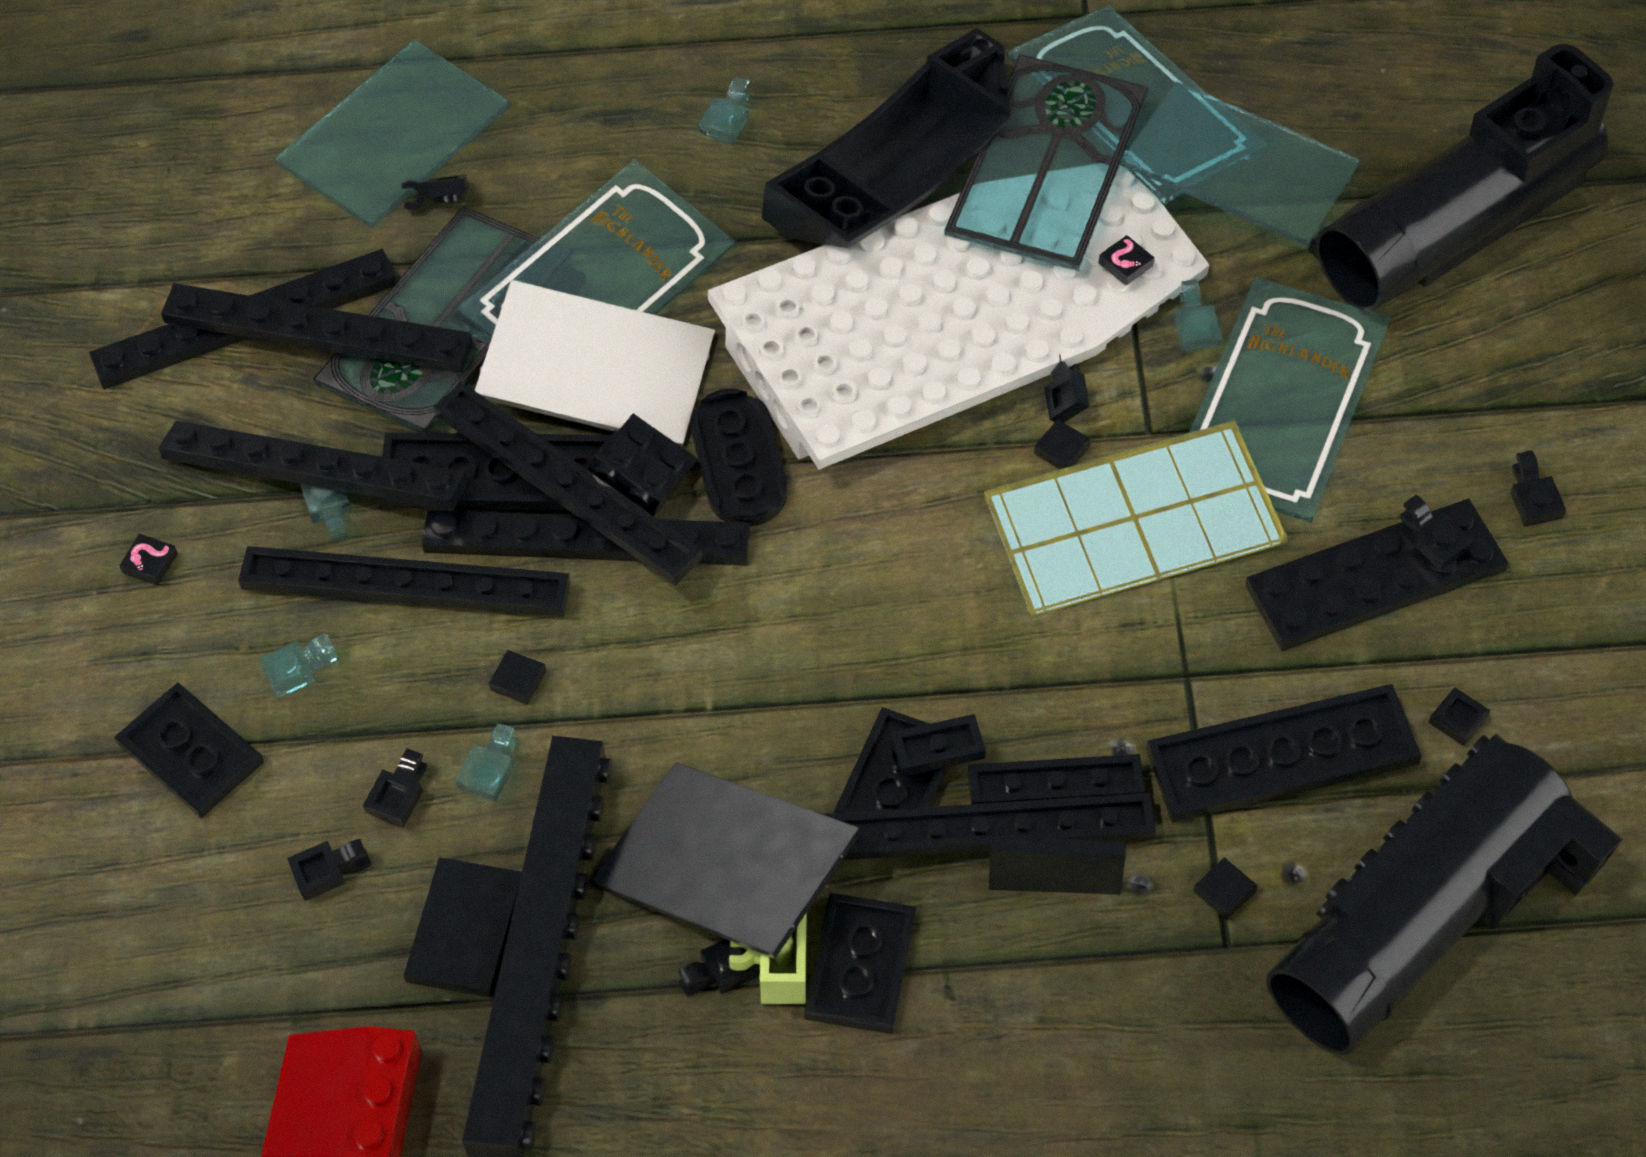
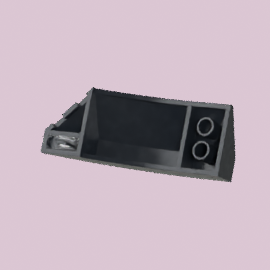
M976 28L927 56L926 63L904 85L846 134L818 153L766 182L762 219L788 238L849 248L927 198L966 165L1009 120L1010 102H1008L1007 98L1008 80L1007 69L1004 66V45Z

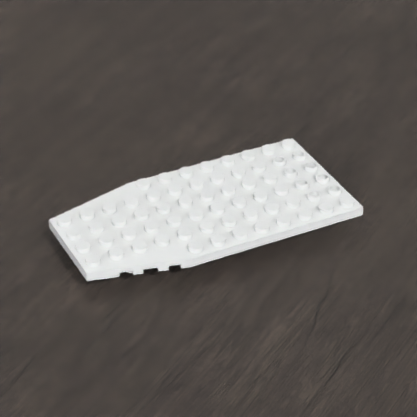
M1129 161L1119 163L1080 266L946 231V225L960 195L958 193L901 215L849 248L823 245L709 289L708 301L726 327V349L758 398L766 405L769 415L799 460L810 456L820 470L1051 375L1053 369L1060 362L1059 354L1061 355V361L1066 362L1068 367L1098 355L1106 349L1107 343L1115 337L1120 339L1131 331L1132 325L1144 316L1149 318L1158 311L1159 305L1168 299H1175L1208 274L1209 263ZM1105 164L1047 174L1019 243L1074 258L1109 165ZM1036 176L971 188L956 226L1010 241ZM1126 235L1155 257L1153 267L1127 286L1098 263L1099 255Z

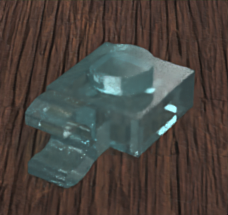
M734 77L729 85L726 99L722 100L714 97L698 123L700 134L733 145L749 119L748 108H745L750 98V93L745 92L749 81Z
M1197 279L1181 281L1183 292L1179 293L1182 309L1175 310L1174 322L1182 351L1220 346L1222 335L1214 305H1201L1200 288Z
M300 484L312 522L316 523L325 520L332 541L348 537L341 518V514L351 511L346 492Z
M327 634L314 638L304 650L301 649L299 642L296 641L259 658L277 698L315 682L313 670L331 665L339 660Z
M498 723L486 748L473 745L455 779L458 788L494 802L497 801L515 766L512 758H509L518 741L517 738L512 737L514 733L513 728Z

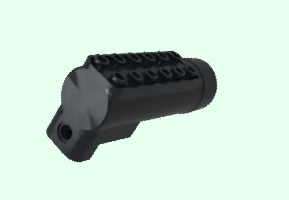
M1558 44L1538 55L1530 79L1474 114L1469 136L1378 194L1357 203L1334 222L1320 230L1316 239L1317 256L1326 278L1335 291L1353 307L1363 311H1372L1413 288L1418 282L1423 287H1426L1579 187L1585 180L1587 170L1600 163L1607 152L1608 136L1603 118L1613 89L1611 76L1581 50L1572 45Z
M1495 734L1490 739L1485 735L1481 736L1468 751L1467 755L1469 757L1461 766L1455 763L1439 781L1441 786L1433 794L1427 791L1411 809L1413 814L1404 823L1401 819L1398 820L1383 837L1385 842L1377 851L1371 848L1355 865L1354 869L1356 872L1347 881L1342 877L1325 896L1327 901L1316 913L1321 920L1300 936L1299 942L1276 964L1266 977L1267 987L1273 1001L1299 1032L1329 1052L1339 1055L1350 1054L1381 1021L1390 1017L1395 1007L1479 918L1494 930L1547 873L1552 875L1575 896L1594 878L1610 859L1623 839L1573 798L1562 776L1541 756L1523 746L1507 743L1498 734Z

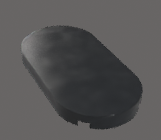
M722 389L712 392L703 398L701 405L697 407L696 411L694 409L690 420L692 439L708 503L715 515L724 522L750 523V527L761 525L777 516L787 500V480L770 415L766 405L756 396V399H754L752 396H748L746 391L739 389Z

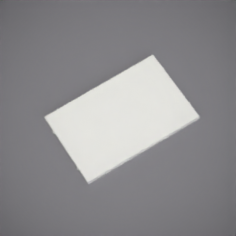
M511 280L504 303L501 305V312L484 364L480 368L481 373L475 391L492 402L610 431H618L634 413L683 448L706 362L710 358L709 352L715 330Z

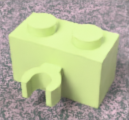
M807 913L775 959L730 941V947H743L747 950L741 956H729L731 969L742 971L750 968L753 964H760L761 1004H806Z

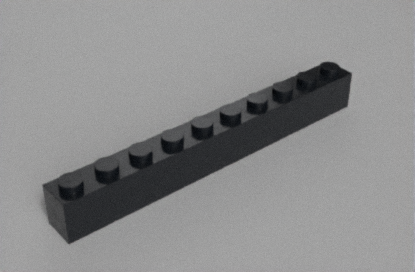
M552 735L462 1139L468 1157H524L525 1149L532 1150L536 1136V1122L532 1121L534 1106H541L544 1099L545 1079L541 1078L543 1063L550 1064L553 1056L554 1037L549 1036L552 1021L559 1022L561 1017L563 996L558 994L561 980L567 981L570 974L571 954L567 953L570 939L576 940L579 931L580 915L575 913L578 900H584L587 893L588 875L584 874L586 860L592 861L595 854L596 835L592 834L594 821L601 822L603 816L604 797L600 796L602 783L609 784L611 778L612 759L606 758L603 741Z

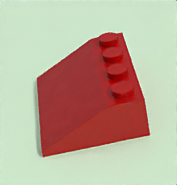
M365 1026L289 1035L261 1157H401L422 1056V1049L415 1031Z

